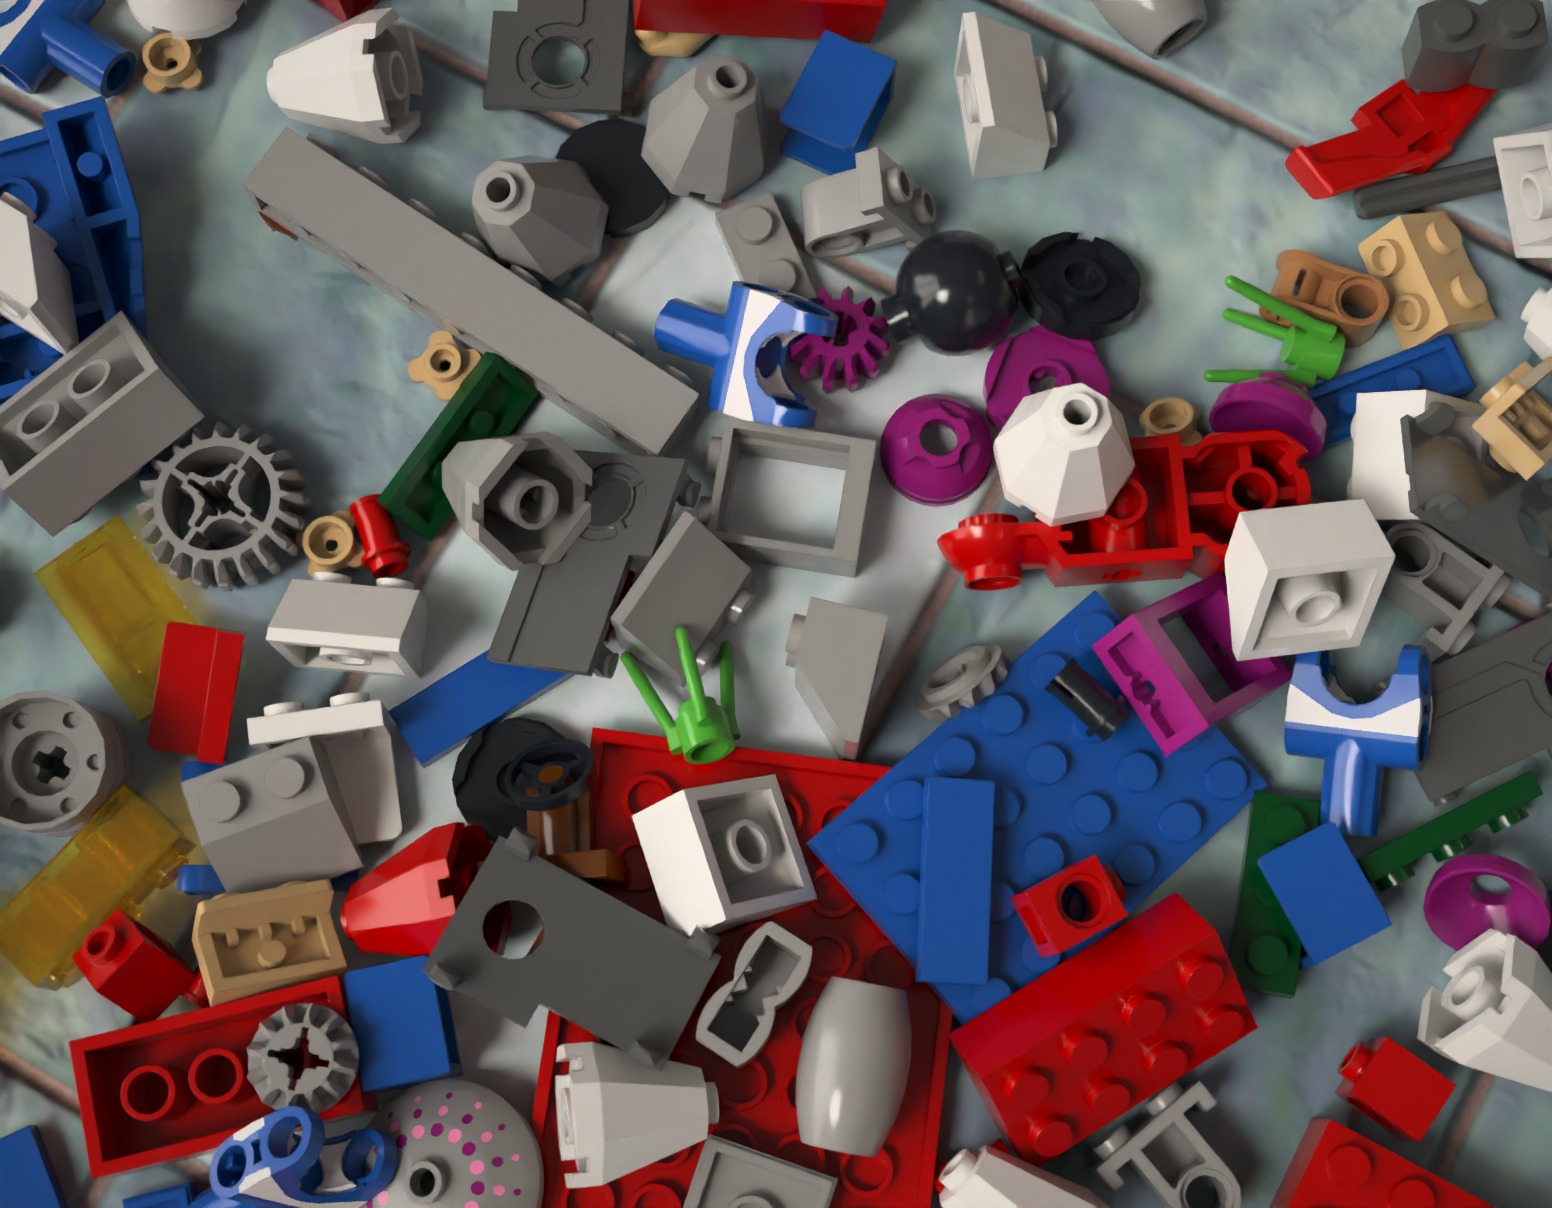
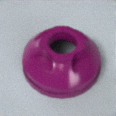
M1273 372L1260 373L1259 377L1242 380L1223 389L1213 404L1209 416L1211 428L1215 433L1275 428L1288 433L1308 450L1300 464L1315 459L1321 453L1327 429L1325 418L1311 398L1307 387L1289 380L1283 374Z
M928 394L907 401L894 412L882 433L879 455L882 470L888 482L898 493L918 504L940 507L960 502L978 490L990 469L993 446L989 428L984 418L974 407L964 400L951 395ZM931 424L946 425L954 431L957 437V445L947 455L937 456L930 454L920 443L919 437L921 432Z
M1474 854L1458 857L1440 867L1433 875L1426 889L1423 905L1425 919L1432 932L1442 942L1456 951L1490 928L1501 932L1505 936L1506 934L1514 935L1533 949L1540 946L1548 935L1551 922V904L1544 884L1533 872L1503 856ZM1482 875L1497 876L1505 880L1511 887V890L1498 895L1487 894L1480 891L1473 884L1472 880Z

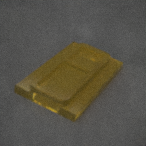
M117 514L89 535L75 542L73 546L33 574L133 716L142 724L152 716L166 625L172 621L198 625V623L126 523Z

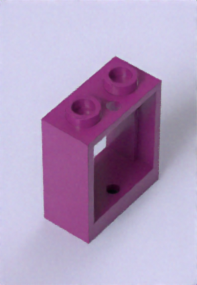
M1221 572L1215 573L1131 614L1092 645V648L1166 757L1251 709L1292 679V674L1279 656L1244 661L1236 660L1232 651L1227 583ZM1181 616L1234 693L1214 704L1161 625ZM1219 645L1221 646L1226 655L1220 652ZM1147 681L1154 684L1155 693L1148 689Z

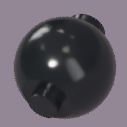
M964 230L944 231L924 239L909 252L898 270L895 294L881 299V306L888 326L899 345L919 338L925 347L932 352L946 356H966L990 347L1003 336L1011 325L1018 308L1019 299L1015 288L1025 283L1018 263L1010 249L1000 253L992 240L974 232Z

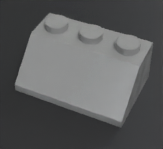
M121 310L0 406V487L7 496L54 537L68 525L82 520L90 512L93 505L117 486L135 478L146 463L170 444L183 440L190 433L192 427L205 416L183 383Z

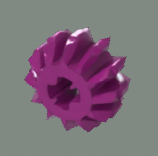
M849 286L841 292V300H833L830 292L822 287L817 294L818 305L830 310L839 317L836 334H841L842 342L848 337V344L836 347L834 346L833 338L828 342L827 336L806 333L799 336L790 345L787 358L790 363H803L800 368V379L804 383L821 375L822 390L828 394L834 388V381L843 379L845 387L853 393L858 389V374L872 380L879 375V365L876 360L885 359L889 355L890 343L882 338L888 333L889 326L885 317H872L876 307V302L872 297L864 299L856 305L853 303V290Z

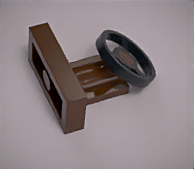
M562 738L541 742L519 754L509 765L505 773L504 783L512 802L518 807L527 810V833L539 839L534 847L533 854L595 888L627 885L626 859L607 849L594 850L592 783L596 777L597 766L589 747L580 741ZM555 753H574L581 756L568 763L551 761L541 766L532 764L544 756ZM520 773L530 779L534 785V788H526V795L520 794L515 790V782ZM478 861V872L484 861Z

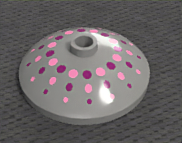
M441 1079L421 1083L408 1088L387 1102L367 1126V1128L383 1131L391 1135L397 1147V1164L395 1173L387 1187L359 1208H541L544 1193V1166L535 1134L518 1108L506 1097L487 1086L458 1079ZM375 1145L370 1149L366 1158V1176L375 1166L377 1159V1148ZM427 1170H430L435 1177V1187L429 1195H425L420 1187L421 1177Z

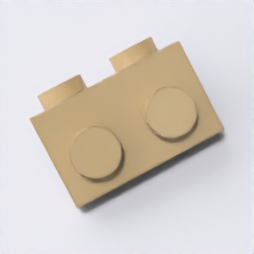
M1447 211L1398 215L1359 244L1358 251L1369 275L1380 280L1387 289L1389 305L1386 313L1403 350L1430 342L1439 335L1479 330L1496 319L1487 299L1486 287L1476 275L1462 245L1461 233L1458 227L1451 221Z
M1550 356L1535 368H1532L1524 361L1509 375L1504 376L1478 401L1487 410L1471 425L1490 444L1488 450L1493 459L1505 470L1512 473L1518 472L1526 481L1552 458V407L1533 389L1552 371V358Z
M329 879L312 882L294 880L284 883L277 888L243 894L239 892H226L198 903L192 943L211 1007L335 975L344 977L347 963L329 912L334 895Z

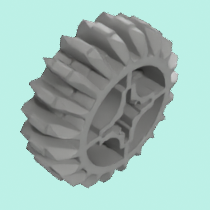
M217 421L212 438H207L201 428L192 427L190 435L192 444L186 447L180 442L170 444L169 449L174 456L168 462L162 458L151 459V466L160 474L158 479L139 480L140 489L152 498L135 505L137 514L143 520L149 521L140 529L141 537L148 544H156L151 551L152 557L161 565L170 563L169 572L180 581L185 580L191 575L192 583L197 588L207 590L214 579H216L218 586L223 591L232 592L237 575L240 574L248 586H257L259 577L256 569L264 565L272 574L280 573L281 567L274 558L280 550L286 555H297L298 547L288 537L290 534H303L308 526L303 518L296 515L311 509L312 506L308 495L299 492L307 485V478L302 470L293 469L296 458L288 449L278 450L279 443L269 433H265L256 439V432L253 428L242 423L236 433L232 435L226 423ZM228 465V467L217 476L202 477V475L215 468ZM266 474L270 484L271 500L265 520H263L254 511V501L261 491L257 485ZM185 495H188L194 500L195 506L193 515L187 523L191 529L183 538L179 521L180 508ZM205 497H210L218 503L226 500L231 504L232 500L234 506L244 517H240L231 510L223 514L218 509L217 513L215 511L216 508ZM239 535L249 537L246 541L234 547L219 550L231 537Z

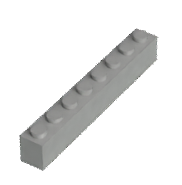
M286 126L242 183L256 210L440 330L451 333L454 339L469 349L477 350L480 356H483L486 351L498 354L528 381L540 395L630 454L668 457L699 413L700 394L694 391L696 385L686 374L670 365H665L663 369H660L643 358V349L626 335L615 331L609 336L592 325L593 319L591 315L575 302L563 298L558 303L541 292L542 286L535 277L516 265H511L509 269L504 268L489 258L491 253L487 247L470 234L460 232L458 236L453 235L438 225L440 220L436 214L419 201L410 199L406 204L388 192L390 190L389 186L373 171L363 166H359L355 171L338 160L339 154L322 138L311 133L304 138Z

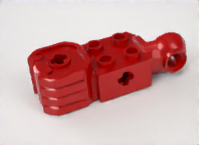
M1277 428L1210 433L1193 446H1181L1180 434L1129 437L1135 467L1103 517L1050 527L1037 519L1035 512V522L1019 523V519L1014 515L1003 513L983 514L961 520L958 523V529L941 535L937 540V544L947 562L956 571L964 575L965 587L975 591H995L1018 586L1023 582L1022 570L1042 569L1054 587L1182 579L1187 569L1201 579H1205L1218 572H1221L1226 579L1224 558L1239 512L1310 504L1311 487L1309 478L1304 467H1298L1308 450L1297 439Z

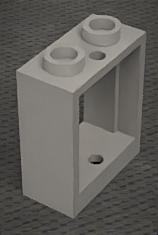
M726 417L723 437L712 436L708 449L706 474L716 475L712 497H700L696 519L743 561L855 578L875 457L876 440ZM740 454L846 470L833 549L727 532Z

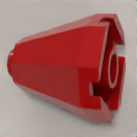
M454 822L432 828L352 884L340 911L341 925L347 938L355 941L360 951L415 957L425 955L429 957L478 873V861H485L493 848L480 825L464 826L465 823ZM504 901L494 906L486 915L482 925L483 938L488 947L498 956L504 955L513 917L510 901Z

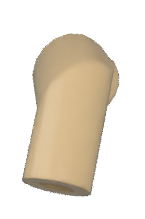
M635 30V34L639 38V47L652 57L687 58L693 55L714 35Z

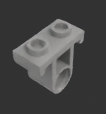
M878 147L855 153L856 168L816 179L801 188L800 198L805 250L808 254L815 257L839 258L905 241V248L911 251L917 244L931 236L930 224L936 221V207L930 190L920 185L907 173L902 165L895 163Z
M1403 522L1394 525L1384 535L1392 549H1401L1413 558L1415 572L1403 571L1393 562L1380 595L1428 629L1415 639L1412 645L1426 647L1430 664L1446 652L1454 657L1465 647L1478 628L1469 620L1479 606L1484 604L1488 608L1492 607L1508 588L1513 577L1478 554L1472 558L1426 525L1418 522Z
M1174 1081L1155 1093L1144 1104L1150 1115L1131 1131L1122 1123L1107 1134L1093 1148L1100 1158L1087 1168L1105 1190L1115 1192L1125 1183L1116 1171L1126 1163L1162 1208H1189L1186 1201V1190L1190 1182L1198 1176H1205L1212 1182L1215 1188L1216 1200L1212 1208H1240L1242 1202L1240 1185L1233 1173L1183 1114L1190 1107L1195 1112H1205L1218 1103L1200 1081L1187 1082L1183 1087H1180Z

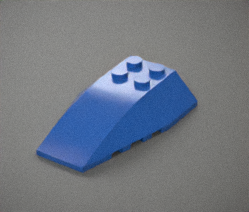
M103 96L43 112L41 115L45 128L0 141V197L4 192H7L26 204L37 216L33 223L47 232L58 243L54 252L69 270L79 343L121 310L147 340L142 218L106 100ZM0 315V406L64 356L58 350ZM151 460L142 467L139 474L133 479L154 473Z

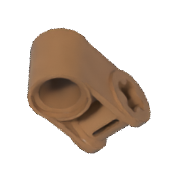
M1285 250L1277 258L1276 268L1279 273L1270 295L1316 320L1336 325V331L1345 335V348L1360 347L1371 339L1389 305L1387 289L1380 280L1371 275L1362 274L1327 262L1315 254L1302 250ZM1294 286H1298L1296 296L1292 294ZM1355 304L1361 307L1366 313L1367 318L1357 319L1347 315L1342 309V305ZM1259 306V314L1266 321L1288 329L1291 326H1297Z

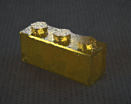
M123 785L0 912V953L35 987L58 991L62 986L64 988L73 986L84 977V974L71 957L84 944L88 935L95 928L102 925L118 907L138 920L142 913L139 905L156 887L160 889L166 888L178 878L179 868L189 864L186 856L196 847V844L142 793Z

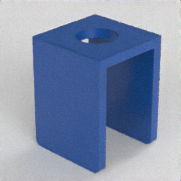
M825 29L780 113V122L789 127L780 144L781 154L829 176L856 168L855 153L867 149L893 99L897 61Z
M1327 822L1258 859L1257 863L1302 943L1298 970L1317 965L1392 925L1339 829L1333 822Z
M423 955L350 971L343 977L351 1027L358 1044V1068L363 1092L379 1094L432 1080L463 1075L448 990L435 984L428 978V975L421 972L429 958L428 956Z

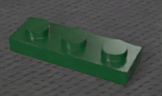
M486 351L376 502L419 537L432 541L454 511L442 489V462L458 442L508 436L539 392L498 354Z
M1528 771L1356 859L1369 884L1375 882L1381 893L1416 875L1410 863L1431 852L1435 861L1439 863L1471 847L1473 844L1467 833L1487 823L1493 834L1527 818L1529 814L1523 804L1541 796L1543 792L1531 771Z
M1254 791V798L1250 802L1228 957L1242 990L1292 999L1295 996L1302 943L1257 862L1261 856L1317 828L1320 810L1319 801Z

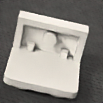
M365 692L346 693L331 697V707L304 710V703L302 702L277 703L264 707V716L247 719L249 745L258 753L271 750L306 736H310L325 745L358 845L392 841L402 834L403 821L388 710L381 699L370 701L369 693Z

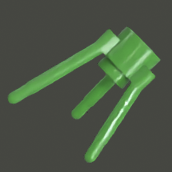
M1233 275L1226 277L1225 285L1228 288L1297 325L1291 326L1288 329L1232 309H1225L1222 314L1223 318L1229 322L1283 341L1280 359L1282 362L1288 363L1291 370H1207L1204 373V379L1207 382L1236 383L1259 377L1260 373L1273 372L1283 374L1289 380L1302 384L1307 389L1312 390L1316 378L1325 381L1332 379L1339 368L1345 349V335L1336 331V325L1316 320Z
M683 626L677 627L675 636L691 699L679 706V716L675 721L633 655L628 651L623 652L620 659L666 734L672 755L683 753L684 759L688 763L707 764L723 759L735 749V741L741 738V734L735 717L734 664L732 645L729 641H723L720 644V706L716 704V700L713 697L705 696L688 630Z

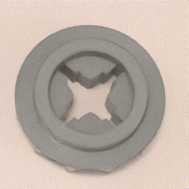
M995 644L985 646L974 645L955 653L939 664L925 678L915 700L916 709L924 719H929L932 723L944 722L949 717L958 718L962 711V706L967 708L977 707L980 700L994 693V686L1002 682L1008 673L1006 667L1010 660L1000 646Z
M314 1003L283 1006L281 1010L259 1023L258 1031L250 1045L246 1048L249 1068L247 1079L254 1086L261 1098V1102L275 1110L293 1105L315 1111L316 1113L323 1112L334 1106L345 1096L353 1084L358 1070L359 1050L351 1027L335 1011ZM307 1028H309L307 1039L310 1040L309 1052L319 1055V1059L330 1061L329 1067L317 1066L316 1069H305L301 1080H297L294 1090L296 1079L293 1078V1066L283 1063V1059L275 1058L277 1051L285 1052L286 1049H298L301 1039H305Z

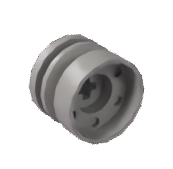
M47 690L20 692L1 701L0 824L52 837L84 835L108 823L125 804L135 778L134 752L123 729L103 711ZM57 758L64 759L63 763L71 768L69 775L65 779L58 777L56 770L51 768Z

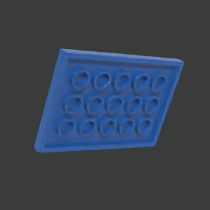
M1096 590L1090 593L1006 667L1008 673L1002 682L994 686L993 694L985 696L980 700L977 707L967 708L962 706V711L958 718L949 717L806 843L916 971L924 779L928 776L995 781L987 986L927 983L962 1025L1108 935L1124 920L1116 922L1060 954L1041 958L1010 897L1069 865L1096 854L1101 865L1108 864L1120 879L1125 891V900L1121 902L1129 915L1254 798L1255 790L1262 791L1268 785L1218 728L1167 757L1165 756L1092 648V645L1123 622ZM1072 658L1114 698L1121 694L1125 698L1122 705L1131 712L1128 718L1105 742L1096 734L1088 737L1085 734L1088 727L1057 698L1044 690L1049 682ZM1147 681L1148 689L1155 693L1154 684ZM1067 886L1061 896L1062 908L1069 918L1080 922L1086 913V900L1078 889Z

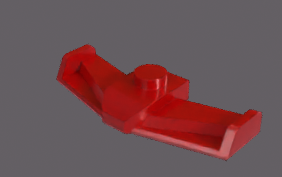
M1401 79L1357 109L1350 121L1358 130L1306 148L1304 145H1301L1291 151L1285 161V166L1307 194L1315 200L1333 197L1400 173H1425L1448 158L1452 153L1453 144L1499 89H1484L1466 83L1450 91H1421L1417 95L1412 88L1406 86L1405 80Z

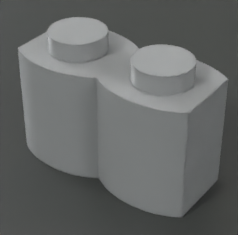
M772 921L756 930L744 944L738 956L734 980L721 987L704 1007L697 1025L696 1040L738 1069L750 1063L762 1051L770 1038L775 1022V1011L788 1004L805 983L811 966L812 947Z

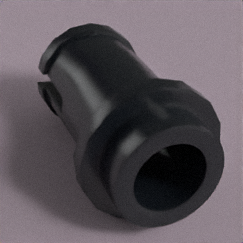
M1074 658L1044 688L1047 693H1051L1088 727L1085 732L1088 737L1096 734L1104 742L1131 714L1122 705L1125 698L1121 694L1114 698L1082 669Z

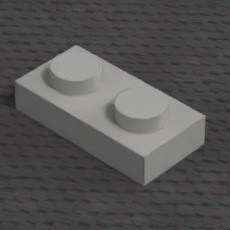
M771 192L715 213V223L740 281L776 288L802 296L817 304L816 292Z

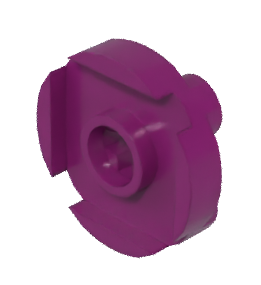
M1042 325L1031 327L1030 332L1018 334L1014 338L1010 336L995 349L984 375L983 397L986 405L985 413L987 420L992 426L1001 431L1022 399L1036 394V391L1029 388V381L1040 382L1044 374L1056 378L1054 388L1082 382L1108 399L1110 382L1107 371L1104 373L1103 366L1096 357V349L1089 340L1069 339L1048 331Z

